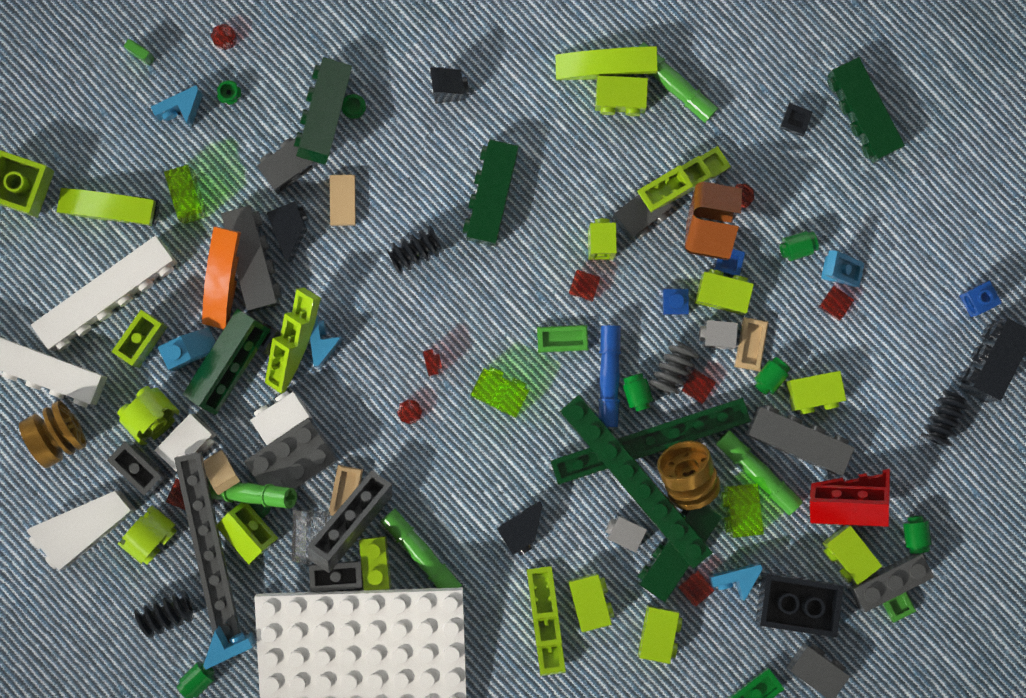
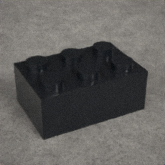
M1009 318L987 325L982 334L984 340L981 346H977L971 355L973 362L970 368H966L963 371L959 380L962 382L959 387L960 390L985 403L1002 400L1026 353V327Z
M762 572L755 623L764 627L837 638L844 586L837 583Z

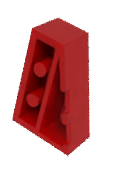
M890 469L882 470V474L867 476V473L858 474V478L844 481L842 477L811 483L810 523L889 527Z

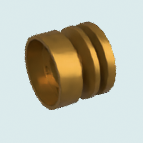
M61 401L53 403L52 409L50 407L43 409L44 420L38 414H33L19 422V430L23 441L35 460L44 468H49L62 461V450L68 455H72L75 453V448L81 450L86 447L87 443L80 423Z
M696 441L679 442L667 448L658 459L657 469L665 484L668 497L679 509H700L710 504L718 496L721 490L720 479L714 468L710 452L705 445Z

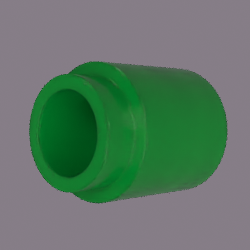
M803 231L782 238L779 248L782 257L787 258L791 262L813 255L814 251L819 250V244L813 231Z
M774 357L772 361L768 360L754 378L756 382L755 387L764 395L768 393L774 395L789 375L787 373L791 370L790 367L777 357Z
M643 373L624 378L625 385H623L629 408L635 407L636 412L650 408L649 403L654 400L647 378L644 379Z
M922 515L907 517L908 521L903 522V529L909 553L929 552L930 545H932L929 520L923 519Z
M197 662L179 679L180 683L176 686L182 696L185 698L199 697L215 681L213 676L215 671L212 667L205 670L204 663Z

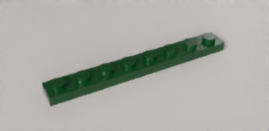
M581 395L576 396L560 410L561 414L692 569L714 552Z
M740 398L618 439L635 459H639L666 450L679 442L694 441L751 422L744 399ZM591 448L550 461L558 485L608 469Z

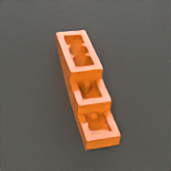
M218 226L213 227L205 276L202 324L224 329L229 322L237 280L234 279L239 257L236 255L241 232Z

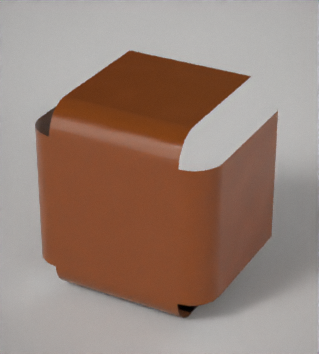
M700 182L695 186L686 221L685 250L688 253L723 260L730 259L739 226L702 220L696 217L731 223L734 212L741 214L742 188L709 182Z

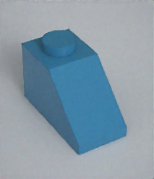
M210 327L179 336L158 346V349L168 370L175 372L206 357L216 340Z

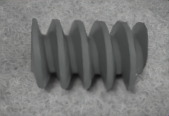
M674 340V342L678 346L670 345L668 347L672 354H664L663 356L667 363L660 362L658 365L663 372L655 371L653 374L658 381L650 380L648 382L651 386L668 396L671 393H680L675 387L676 384H685L680 376L689 377L690 374L685 368H694L695 366L690 359L700 358L692 348L677 340Z

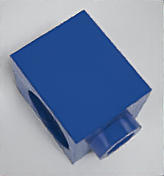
M990 281L959 295L970 317L980 315L1002 303Z

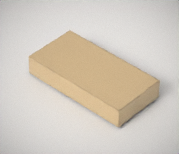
M330 175L331 226H356L355 175Z
M743 317L734 367L758 372L761 370L768 321Z
M223 450L204 460L206 475L217 495L240 482Z
M338 465L328 515L333 516L359 486L362 480L363 469Z

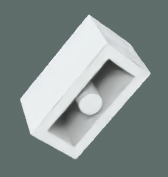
M286 391L275 398L277 403L268 408L265 405L254 412L255 417L250 421L266 445H269L305 419L313 418L297 393L292 392L289 394Z
M190 413L154 451L177 472L174 460L176 456L201 451L205 453L214 444L212 439L216 434L195 414Z

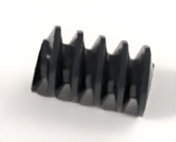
M431 225L428 226V234L419 230V239L410 234V243L403 238L400 239L401 247H398L394 242L391 243L392 251L387 250L396 271L400 275L403 274V265L408 270L412 269L411 261H414L418 266L421 265V257L426 261H430V252L439 257V248L442 249Z
M943 390L942 392L947 398L941 397L938 399V403L942 407L936 406L933 409L938 416L932 415L929 417V421L933 425H925L924 429L929 434L922 433L921 436L941 446H952L953 444L948 440V437H957V434L952 429L962 427L957 422V419H966L967 417L961 411L971 410V407L966 404L964 397L952 391Z
M182 590L181 599L176 593L172 594L173 602L171 603L164 597L162 607L157 601L153 602L154 610L152 611L147 605L144 606V614H141L138 609L134 610L137 624L148 638L154 637L155 632L158 634L164 633L165 628L167 630L173 629L174 623L177 626H181L184 620L186 622L193 620L192 604L185 590Z

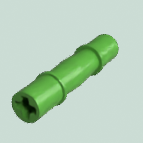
M643 42L639 47L649 46L645 42ZM657 54V74L648 75H653L669 92L685 104V108L687 107L700 120L706 123L718 110V107L707 99L699 89L696 90L682 75L665 63V58H661Z
M730 430L716 442L715 445L733 461V464H738L758 486L768 493L767 497L771 498L785 513L791 515L799 508L803 501L785 484V481H780L762 461L750 452L751 448L747 447Z
M208 479L212 499L225 500L226 502L238 501L248 504H262L264 507L287 509L293 508L297 500V493L294 488L274 486L273 484H266L264 486L242 482L217 495Z
M396 508L380 521L395 538L396 543L400 542L410 557L429 576L428 580H431L437 588H459L462 586L446 567V564H442L429 546L413 531L414 527L410 526Z

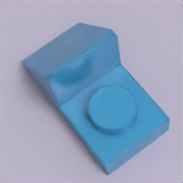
M195 85L151 106V109L159 121L172 120L181 111L186 123L192 127L203 94Z
M829 250L828 255L825 257L821 279L860 287L864 263L839 251Z
M318 315L316 316L310 336L313 364L316 368L322 367L343 340L342 337L323 339V335H327L325 320H320Z
M755 563L708 575L711 586H718V590L733 587V582H736L740 599L745 601L762 571V566Z
M219 625L214 632L203 665L205 670L253 648L256 643L253 633L251 632L247 635H244L243 632L230 638L229 643Z

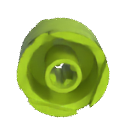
M149 386L140 389L136 394L137 398L130 404L123 405L117 412L120 416L119 422L140 445L148 444L146 439L150 437L153 440L159 438L176 421L173 415H179L180 413L178 408L159 388L151 389Z
M151 505L145 515L141 516L122 537L123 539L118 542V545L140 564L144 562L148 565L160 552L157 546L160 543L165 545L178 530L174 528L175 523Z

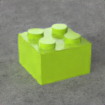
M0 150V206L38 218L55 171L46 165Z

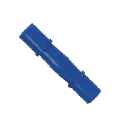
M603 325L601 326L599 354H601L598 416L608 427H618L620 399H618L620 380L619 354H622L621 326Z

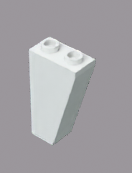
M113 491L29 528L27 532L31 536L29 540L32 545L37 549L41 548L46 554V562L53 569L63 570L134 513L136 509L121 491Z

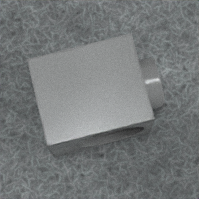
M705 321L704 326H700L699 341H703L702 347L735 349L738 323Z
M618 515L615 520L611 518L605 530L608 533V540L635 553L647 529Z

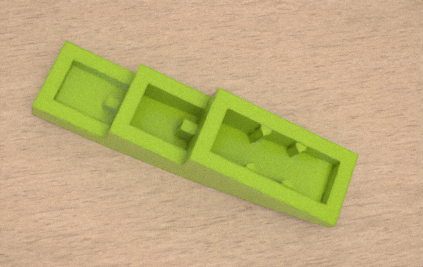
M657 46L611 48L555 55L556 80H596L597 76L628 77L631 74H657Z
M717 146L684 165L677 166L640 188L637 192L649 211L653 212L693 191L698 183L709 182L731 168V165Z
M61 188L57 213L104 221L110 220L152 226L156 201L112 193Z
M304 287L296 289L293 310L284 314L281 335L272 339L265 383L281 394L286 392L307 348L321 300L319 296Z
M552 566L527 569L540 676L566 673Z

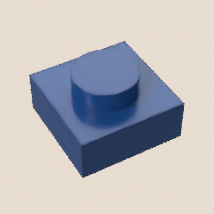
M733 249L730 259L716 260L714 270L722 271L730 276H740L745 252Z
M689 289L662 290L663 315L689 314Z

